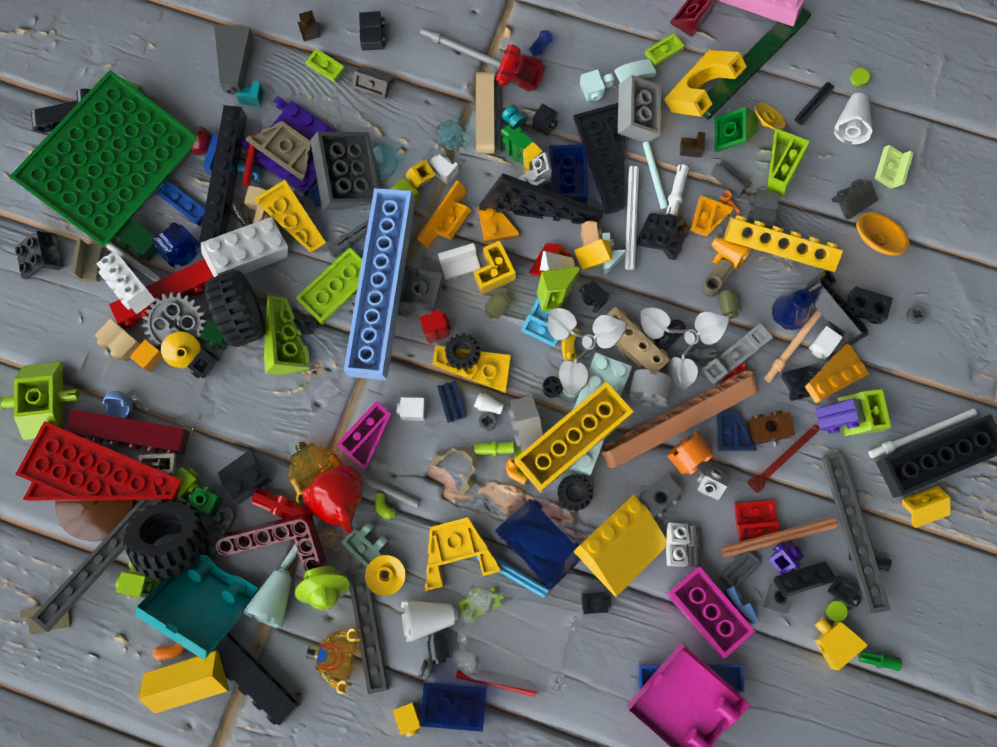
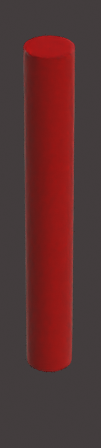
M250 143L242 183L245 187L250 186L256 148Z

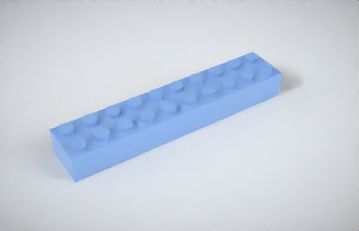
M374 188L344 372L349 377L386 381L388 379L415 207V198L411 191Z

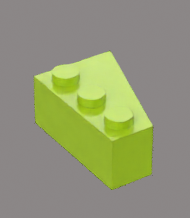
M775 128L767 191L779 193L780 196L784 197L807 154L809 140Z

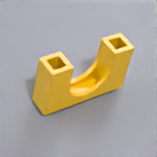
M709 50L664 98L671 113L701 117L712 105V102L706 91L699 88L716 78L736 79L747 67L740 52Z

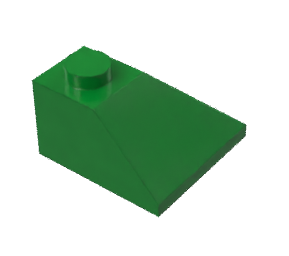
M743 107L716 117L714 151L718 152L748 142L758 132V116L747 107Z

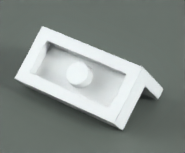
M474 243L438 253L446 280L480 269Z

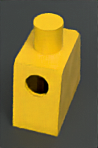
M822 617L814 624L821 632L815 638V643L832 670L839 671L868 646L842 622H834L830 625Z

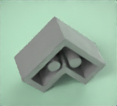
M533 396L510 400L511 408L508 409L513 431L517 430V435H514L516 446H521L522 452L543 435L540 416Z

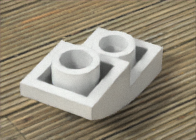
M668 523L666 537L667 566L686 567L689 565L686 546L690 543L688 524Z

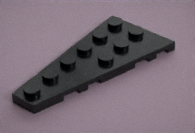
M504 173L501 174L479 204V210L483 211L486 208L496 209L495 212L497 213L511 211L514 215L539 219H543V216L553 217V221L567 219L571 223L581 225L587 221L598 222L603 217V210Z

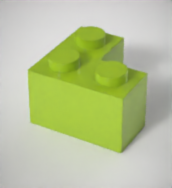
M130 561L129 573L121 572V575L116 580V593L146 598L158 585L159 579L151 578L150 575L149 577L141 575L140 572L134 569Z

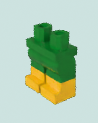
M508 124L501 130V134L504 136L502 143L506 146V154L509 157L512 155L516 162H520L524 166L525 174L533 169L532 160L541 155L543 151L523 133L520 127L514 129Z

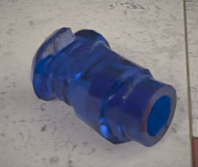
M542 30L539 33V37L529 47V51L534 57L541 55L550 42L553 43L552 33L549 30Z

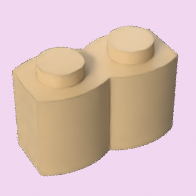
M109 319L94 335L99 339L97 343L104 349L108 347L111 350L110 354L118 361L120 359L127 361L140 345L135 338L112 319Z

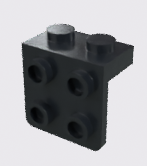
M650 213L636 243L640 247L663 250L668 259L676 260L681 252L682 244L688 236L689 227L682 217Z
M35 231L15 248L22 279H28L42 268L60 270L64 267L56 234Z

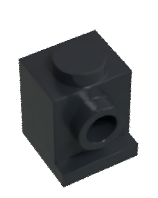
M593 280L589 284L585 283L579 290L582 293V300L588 306L592 305L594 307L593 312L595 314L609 299V294Z
M203 348L187 367L191 369L190 373L193 376L203 379L220 359L208 349ZM201 361H206L207 366L205 368L200 365Z
M606 592L581 594L583 614L607 613L608 608H611V597L606 596ZM595 599L600 600L601 604L599 607L594 606L593 601Z

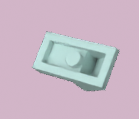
M602 233L601 239L611 242L612 260L603 263L604 275H607L622 260L626 250H614V240L610 239V233Z

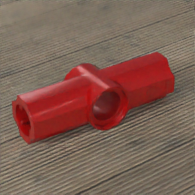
M258 488L252 497L251 504L268 510L271 514L280 518L304 513L312 516L310 509ZM299 522L300 525L306 526L303 522Z

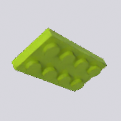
M351 248L347 249L296 296V300L323 325L353 297V294L357 293L362 259Z

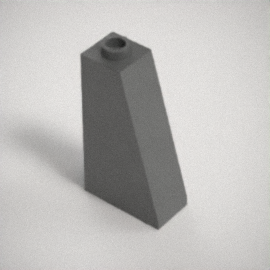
M215 24L220 84L224 92L228 94L241 93L245 83L254 37L250 28Z

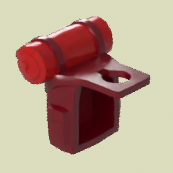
M508 45L494 80L499 85H508L510 81L516 83L523 90L528 92L535 91L542 79L546 66L542 64L541 60L533 56L526 57V55L520 54L521 50L519 47Z

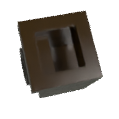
M313 11L300 13V21L297 23L303 41L319 38L320 34Z

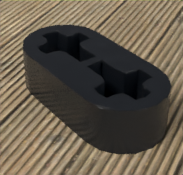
M678 319L671 321V324L667 327L668 329H673L679 326V330L686 328L685 324ZM665 331V334L660 339L663 340L668 336L666 344L660 345V339L658 338L654 340V345L659 350L663 349L666 351L683 333H674L672 335Z

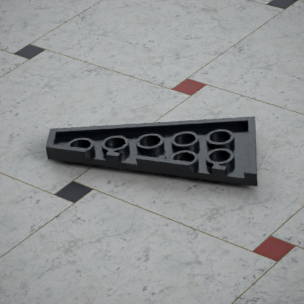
M618 103L573 115V120L605 213L610 214L623 210L625 136L618 134Z

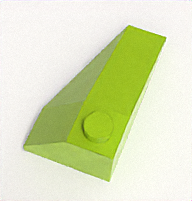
M270 295L267 297L265 373L286 375L309 370V351L302 342L300 329L297 330L294 323L295 317L287 298Z

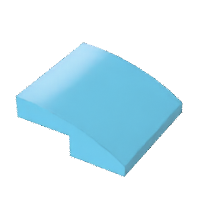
M537 299L520 332L555 348L559 340L552 337L548 329V314L550 311L542 312L539 300Z

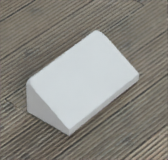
M543 251L540 270H558L565 267H575L573 258Z

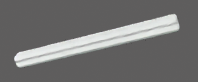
M630 166L628 173L626 270H634L636 261L638 166Z

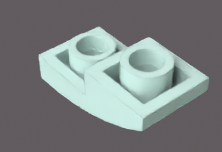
M650 59L631 62L616 68L614 71L620 83L631 75L639 78H654L657 73Z

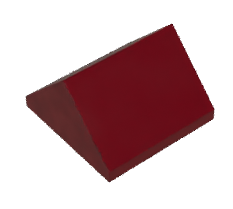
M687 0L670 21L671 25L693 37L712 13L716 0Z

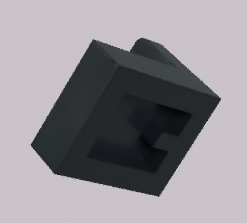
M840 575L827 590L830 595L844 603L849 610L853 606L857 607L863 598L861 597V589Z

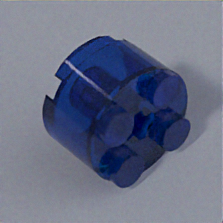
M176 222L171 223L168 228L153 239L155 250L173 268H176L175 265L182 267L190 263L198 254L196 252L197 247L200 249L199 241L185 226L179 225Z

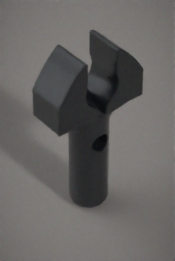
M291 308L295 317L294 320L301 324L300 331L305 335L314 334L313 331L307 328L306 324H313L319 328L316 318L312 315L309 318H304Z

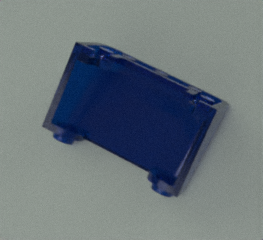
M528 499L495 529V533L506 541V544L529 566L539 579L541 578L544 585L551 591L581 561L573 552L580 544L578 542L574 544L541 510L543 506L536 499L533 501Z

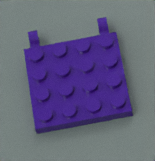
M279 96L273 101L277 104L276 108L283 112L270 128L274 124L283 121L309 141L317 131L338 132L293 101L288 105ZM243 137L240 143L243 144V148L248 150L249 143L246 141V137ZM256 148L254 161L281 180H285L287 184L297 189L306 196L317 183L312 148L304 181L298 179Z

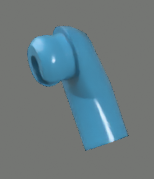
M238 164L237 172L244 173L246 164ZM253 165L251 181L258 182L261 179V173Z

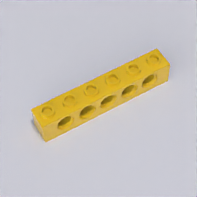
M736 215V218L730 217L723 237L725 241L828 271H836L843 250L838 248V244L828 241L827 244L819 243L820 239L811 236L805 239L801 237V233L794 231L788 234L783 232V228L773 226L772 229L765 227L766 223L756 220L754 223L747 222L746 217ZM750 227L751 234L744 237L742 235L743 229ZM766 232L769 233V239L766 242H761V235ZM787 238L786 246L779 247L780 239ZM804 243L805 250L797 252V246ZM822 248L823 255L816 258L815 252Z

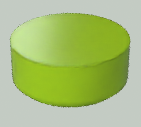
M864 68L855 69L850 76L851 83L856 87L865 86L870 79L869 72Z
M832 601L827 604L825 613L831 621L841 622L846 619L848 610L844 603Z

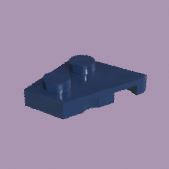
M720 412L716 414L718 451H757L756 445L751 441L748 435L749 432L742 425L741 418L737 412Z

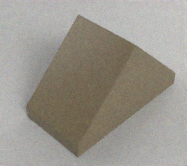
M175 453L139 455L138 462L168 475L175 474Z

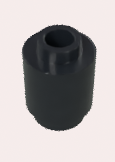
M444 633L428 635L429 660H434V664L445 663L446 658L450 657L447 637L445 638Z

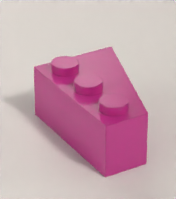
M376 401L336 445L366 471L388 424L391 413Z

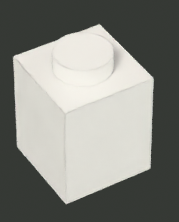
M826 326L808 349L812 351L814 356L826 359L843 337Z
M401 397L400 403H397V415H400L401 420L425 421V399Z

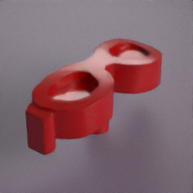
M744 363L738 365L732 373L724 376L721 382L746 371V365Z

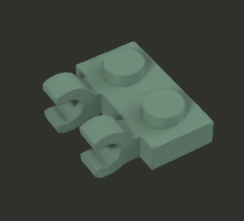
M369 521L360 531L354 528L352 533L348 534L341 541L366 568L374 558L383 555L380 550L390 542L386 536L382 535L373 545L366 537L376 529V526Z

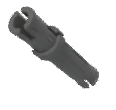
M369 220L347 235L340 236L338 241L327 247L332 257H335L346 248H351L353 243L367 235Z

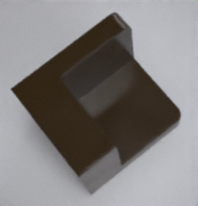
M698 132L696 139L681 138L679 156L701 158L705 149V133Z

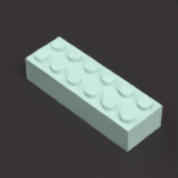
M595 353L589 368V380L585 387L581 389L574 408L605 382H608L621 397L632 366ZM604 440L569 470L590 477Z

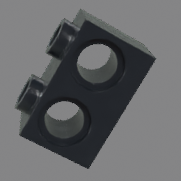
M855 286L849 292L847 305L858 318L866 319L872 324H881L888 319L893 298ZM855 301L860 302L862 307L857 306ZM874 307H877L880 310V313L876 312L874 310Z

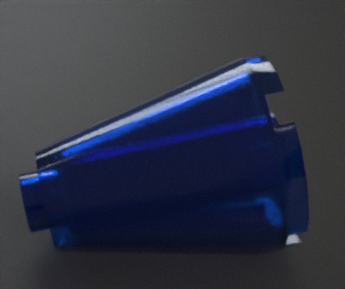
M800 289L778 297L772 306L774 321L786 330H796L803 327L810 318L813 302L812 294L808 290Z

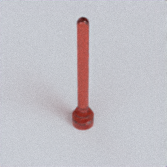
M813 425L761 475L752 476L747 481L750 488L759 493L765 487V481L819 432L820 427Z

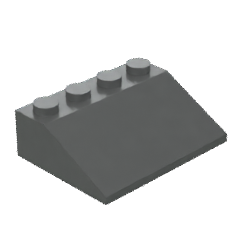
M317 131L310 142L322 210H342L371 205L374 188L379 189L369 132Z

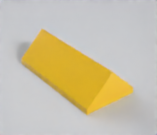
M218 650L212 651L205 660L197 656L144 673L138 699L151 711L158 713L229 691Z

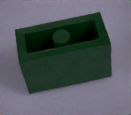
M131 218L116 234L120 239L119 243L126 249L131 247L134 250L132 253L141 260L144 257L151 261L164 245L156 236Z

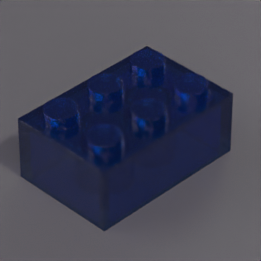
M586 144L549 145V160L552 169L551 181L549 182L550 191L587 204Z
M425 681L420 727L483 732L487 686Z

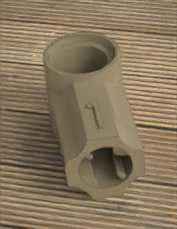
M721 259L702 285V292L706 296L712 297L718 293L735 269L732 263ZM708 283H713L716 286V288H710L708 286Z

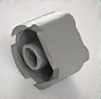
M636 370L632 378L628 398L633 401H640L641 405L645 407H653V404L667 406L672 378L658 371L657 375L650 374L651 370Z

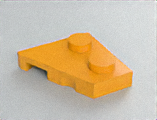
M701 195L698 199L689 231L707 237L733 211L734 207Z
M478 207L484 244L519 238L518 231L503 212L497 213L495 212L496 209L486 208L483 211L479 210Z

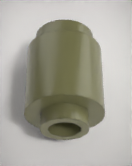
M734 290L723 291L719 294L718 301L722 315L729 316V319L737 318L738 314L741 313L737 294H734Z
M501 291L499 294L496 293L484 306L486 310L484 312L490 319H498L510 307L509 304L512 301Z

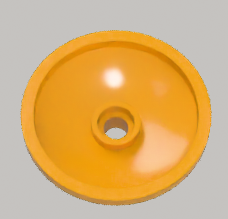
M866 212L857 219L856 227L860 238L874 251L884 255L897 256L903 254L908 249L909 238L900 225L889 217L875 212Z

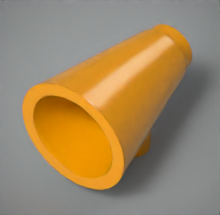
M716 237L712 247L718 253L712 260V263L718 265L721 259L724 258L731 262L735 269L738 270L749 256L751 248Z

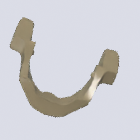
M453 447L446 453L439 451L431 461L434 467L447 459V457L455 454L464 455L465 459L470 461V474L463 480L464 484L460 489V493L462 495L465 494L474 485L471 478L477 469L475 453L467 447Z

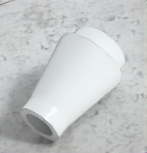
M479 392L474 407L480 411L499 415L504 404L498 402L485 392L484 394Z

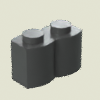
M757 189L754 194H751L749 205L752 206L751 211L747 214V222L754 223L755 220L766 223L765 227L772 229L776 221L779 193Z

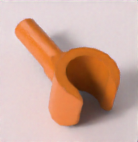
M725 190L724 194L727 198L720 195V202L734 207V210L739 214L741 210L731 200V192Z

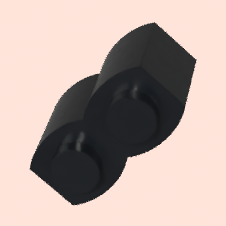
M380 11L359 12L360 45L362 51L382 50L383 44H386V34L383 33V28H386L385 17L381 16Z

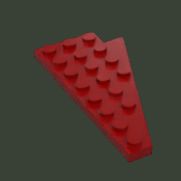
M46 421L43 422L15 475L32 482L23 497V500L29 502L175 500L184 481Z

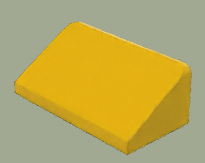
M600 239L574 250L582 270H587L612 260L611 242Z

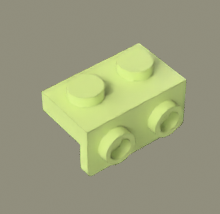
M891 145L885 146L875 179L890 189L904 185L914 153L911 151L901 153Z

